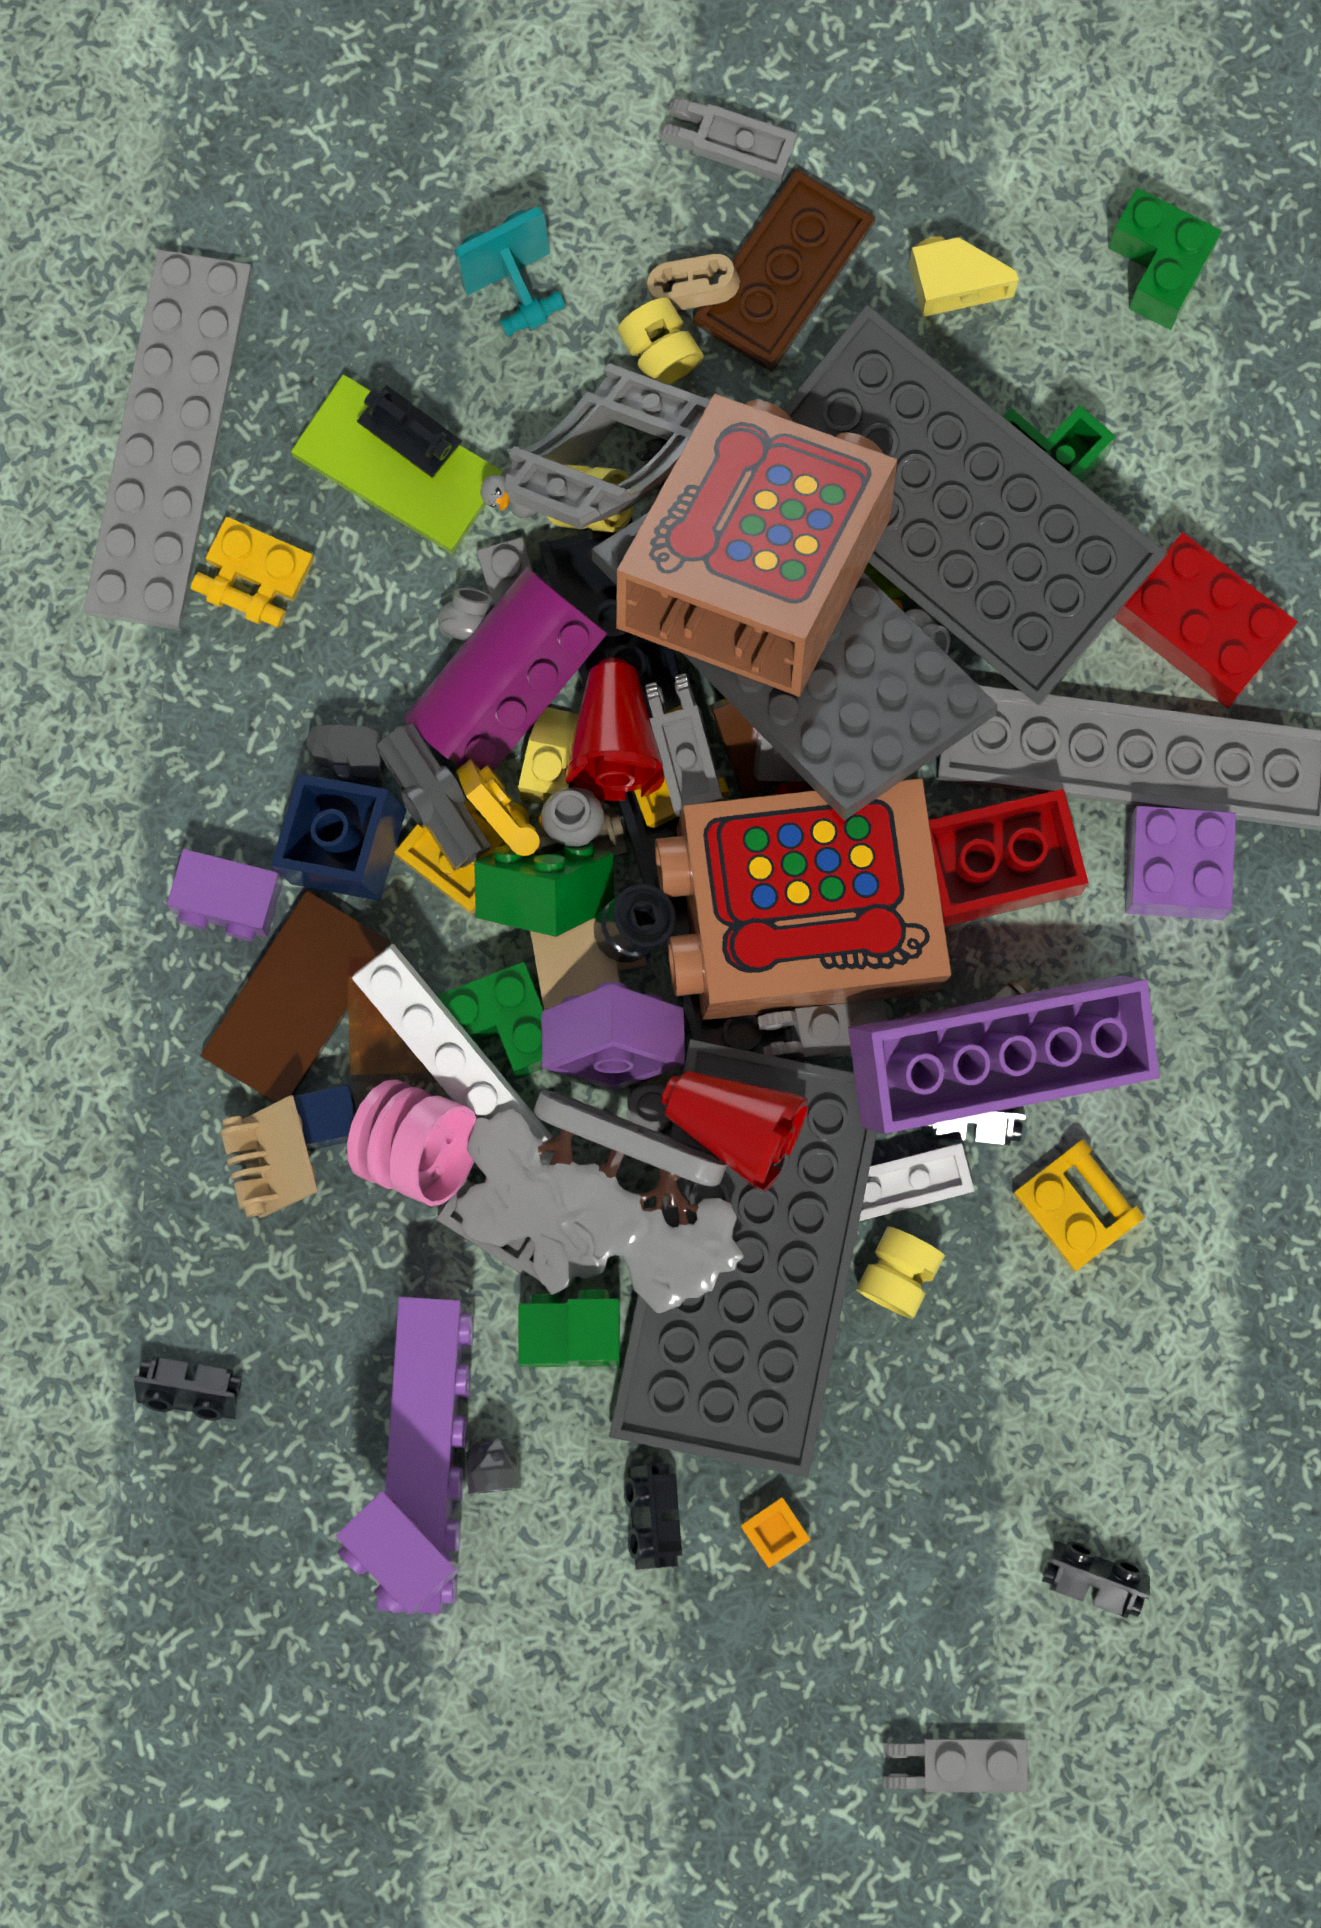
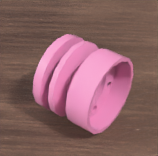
M397 1079L384 1081L373 1088L366 1096L351 1123L347 1141L348 1163L352 1172L364 1180L377 1183L386 1189L394 1188L402 1195L429 1206L443 1204L457 1193L466 1181L474 1164L472 1157L466 1149L477 1118L474 1111L460 1103L439 1095L432 1096L423 1089L412 1087Z

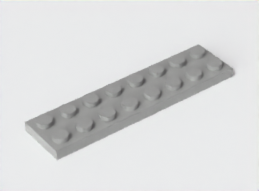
M157 250L83 609L86 615L181 631L253 272L251 264Z
M979 685L998 704L996 716L942 752L939 758L937 780L1039 794L1064 789L1066 797L1129 806L1236 812V820L1321 831V730L1049 695L1038 706L1022 691Z

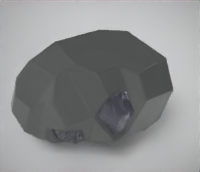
M319 725L311 728L307 735V750L312 754L315 764L330 769L338 781L382 783L384 761L376 750V744L385 738L384 730L351 725Z
M507 1439L476 1442L466 1452L469 1494L521 1489L517 1447Z

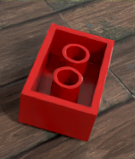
M1182 532L1166 551L1168 555L1120 610L1115 620L1229 709L1288 638L1298 621Z
M1064 789L929 820L944 927L1082 895L1089 884Z

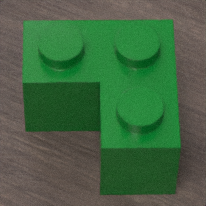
M1136 188L1114 229L1108 249L1147 268L1136 288L1129 309L1171 330L1209 261L1222 230Z
M1081 405L1068 416L1048 439L1012 407L1003 415L1007 421L1082 483L1109 455L1116 438L1111 431Z
M591 842L579 847L564 845L563 849L552 854L539 856L532 854L521 856L516 854L508 845L495 848L494 853L474 862L476 918L557 937L595 918L600 910L614 899L613 852L595 849Z
M525 962L436 995L475 1043L499 1035L516 1079L544 1069L542 1068V1011L544 1010Z
M599 1289L579 1290L578 1299H568V1303H560V1295L557 1294L529 1295V1303H518V1365L520 1367H620L619 1299H610L609 1290Z

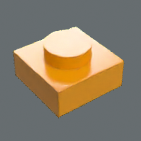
M783 1497L740 1525L768 1569L811 1540Z

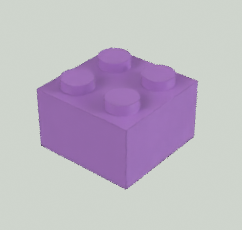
M1137 806L1129 818L1125 914L1223 920L1232 910L1236 812Z
M605 982L599 984L597 990L582 996L564 998L562 1004L542 1011V1068L611 1090H618L685 1065L684 1008L664 1002L661 996L637 993L627 989V986L620 982Z
M381 1491L335 1536L343 1544L337 1551L340 1557L358 1575L360 1573L364 1575L368 1571L378 1581L380 1585L374 1590V1593L394 1614L400 1613L403 1609L408 1615L417 1613L461 1570L458 1564L394 1496L385 1491Z

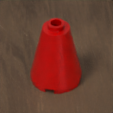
M604 659L600 661L599 665L589 671L565 769V782L567 786L572 782L574 787L584 788L593 792L598 800H626V791L641 789V797L650 795L661 788L665 775L638 671L623 659Z
M688 1070L680 1078L674 1075L669 1080L661 1098V1103L667 1105L665 1111L667 1118L752 1186L764 1192L773 1185L780 1175L782 1169L774 1166V1164H779L785 1154L791 1155L808 1112V1107L805 1106L808 1099L798 1094Z

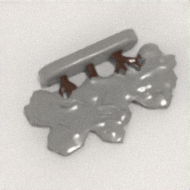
M547 1090L540 1091L534 1108V1114L540 1120L560 1128L557 1137L546 1141L540 1140L532 1134L523 1115L512 1108L505 1112L497 1113L490 1120L483 1117L476 1119L466 1150L487 1179L485 1183L475 1184L464 1196L457 1199V1210L463 1218L461 1226L464 1233L470 1239L493 1244L498 1247H503L511 1241L530 1237L535 1245L533 1252L534 1260L531 1267L551 1295L569 1287L573 1278L577 1276L588 1279L604 1272L608 1257L617 1255L624 1257L630 1271L629 1277L634 1290L654 1312L660 1314L680 1306L686 1298H699L703 1294L713 1291L719 1273L735 1270L737 1262L743 1259L744 1254L732 1239L733 1227L737 1217L731 1204L721 1198H707L698 1204L691 1205L682 1196L676 1184V1181L681 1177L706 1186H717L720 1184L727 1165L715 1155L571 1097ZM573 1135H578L610 1148L611 1151L607 1162L601 1165L595 1163L578 1165L573 1162L571 1147ZM545 1151H555L550 1164L543 1165L541 1162L542 1154ZM624 1154L659 1168L660 1177L655 1189L647 1193L634 1194L619 1186L616 1174ZM664 1196L670 1197L667 1205L675 1207L677 1204L680 1221L678 1227L669 1226L664 1219L662 1213ZM649 1197H656L654 1208H644V1202ZM688 1209L697 1214L695 1224H689L686 1216Z

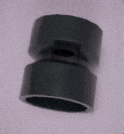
M650 884L633 885L623 890L597 914L594 922V938L599 949L607 957L618 962H634L657 948L672 934L676 923L675 909L670 898L661 889Z

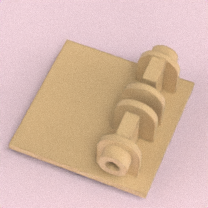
M293 1095L242 1119V1116H234L222 1121L224 1129L220 1131L226 1155L243 1153L228 1159L227 1163L228 1166L246 1165V1169L232 1173L231 1179L242 1180L249 1178V1180L239 1181L234 1184L238 1207L245 1210L247 1218L268 1216L318 1193L314 1167L309 1160L302 1132V1120L297 1113Z

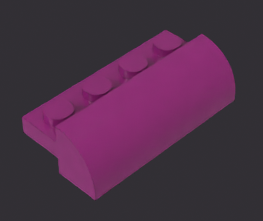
M526 567L474 633L408 711L404 719L408 724L412 723L419 735L460 767L472 759L480 770L488 765L495 771L607 633L537 574Z

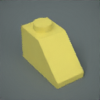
M940 236L931 237L921 241L916 247H912L909 267L922 317L1015 296L1019 281L1017 271L959 237L948 240Z
M547 707L537 718L528 741L519 780L520 800L544 805L547 799L555 792L574 786L572 782L567 786L565 782V769L579 716L578 713Z

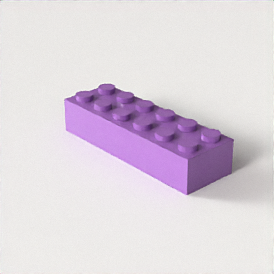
M1119 975L848 1027L861 1127L884 1134L1160 1078L1147 979Z
M399 1297L385 1492L391 1493L450 1556V1551H459L461 1520L452 1519L453 1499H463L464 1469L455 1466L457 1448L466 1449L468 1418L459 1416L460 1397L469 1398L471 1367H468V1364H462L463 1347L473 1346L474 1317H472L471 1313H466V1307L460 1300ZM458 1573L417 1613H446V1603L452 1604L456 1602ZM378 1597L377 1610L391 1611Z

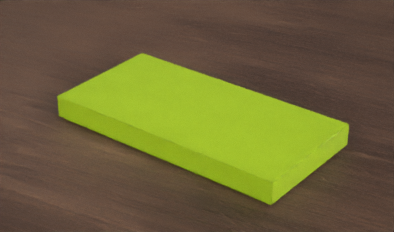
M343 374L291 450L292 457L453 555L486 506L480 495L482 483L492 475H502L503 471L460 445L432 479L357 423V420L368 408L364 401L370 390Z

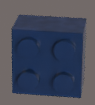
M298 774L271 866L291 885L381 901L407 809L388 789Z

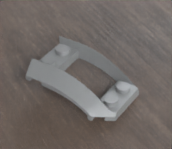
M609 363L604 369L606 378L594 393L587 391L574 409L550 433L525 449L516 446L509 452L512 459L510 474L506 473L504 490L516 504L579 529L619 514L646 498L667 480L710 400ZM618 422L668 440L662 449L643 468L618 485L608 483L563 465H578L601 444Z

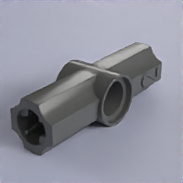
M412 723L397 728L376 744L379 756L383 759L389 772L394 776L402 789L400 791L409 813L421 828L426 827L454 871L465 868L490 850L491 845L464 805L466 799L455 777L447 767L439 766Z

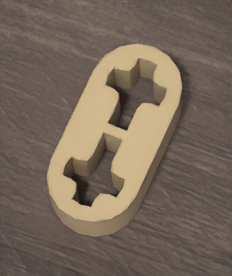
M710 254L660 264L652 270L647 281L648 291L653 300L662 297L669 298L676 311L728 301L736 294L740 286V278L733 262L722 254ZM723 273V275L719 276L717 284H710V282L714 281L715 274ZM677 281V283L673 284L671 292H664L669 288V282Z

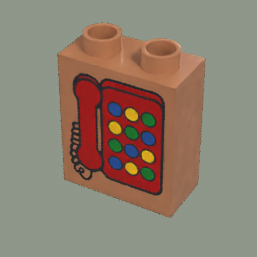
M714 393L617 569V629L800 697L890 520L897 459L884 455L874 442L859 434L841 433L834 437L793 422L784 410L770 402L752 400L743 404Z
M922 778L900 781L845 821L816 791L684 805L677 825L678 836L655 839V858L659 889L669 898L686 896L691 934L668 937L669 967L674 995L699 994L702 1021L789 1011L803 1007L937 993L951 976Z

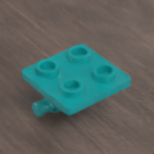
M540 206L529 211L519 210L512 213L504 220L503 224L486 233L480 231L469 235L454 250L462 288L467 296L503 277L507 280L520 303L517 305L518 311L499 321L507 337L527 327L529 331H532L548 322L547 317L566 307L558 291L540 300H537L536 297L531 298L519 272V269L550 254L545 215Z

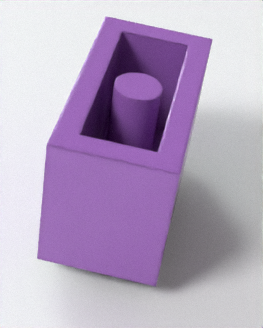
M183 849L167 906L173 914L178 915L177 922L182 925L205 930L207 923L226 927L224 934L230 937L252 942L255 935L268 938L283 881L278 872Z

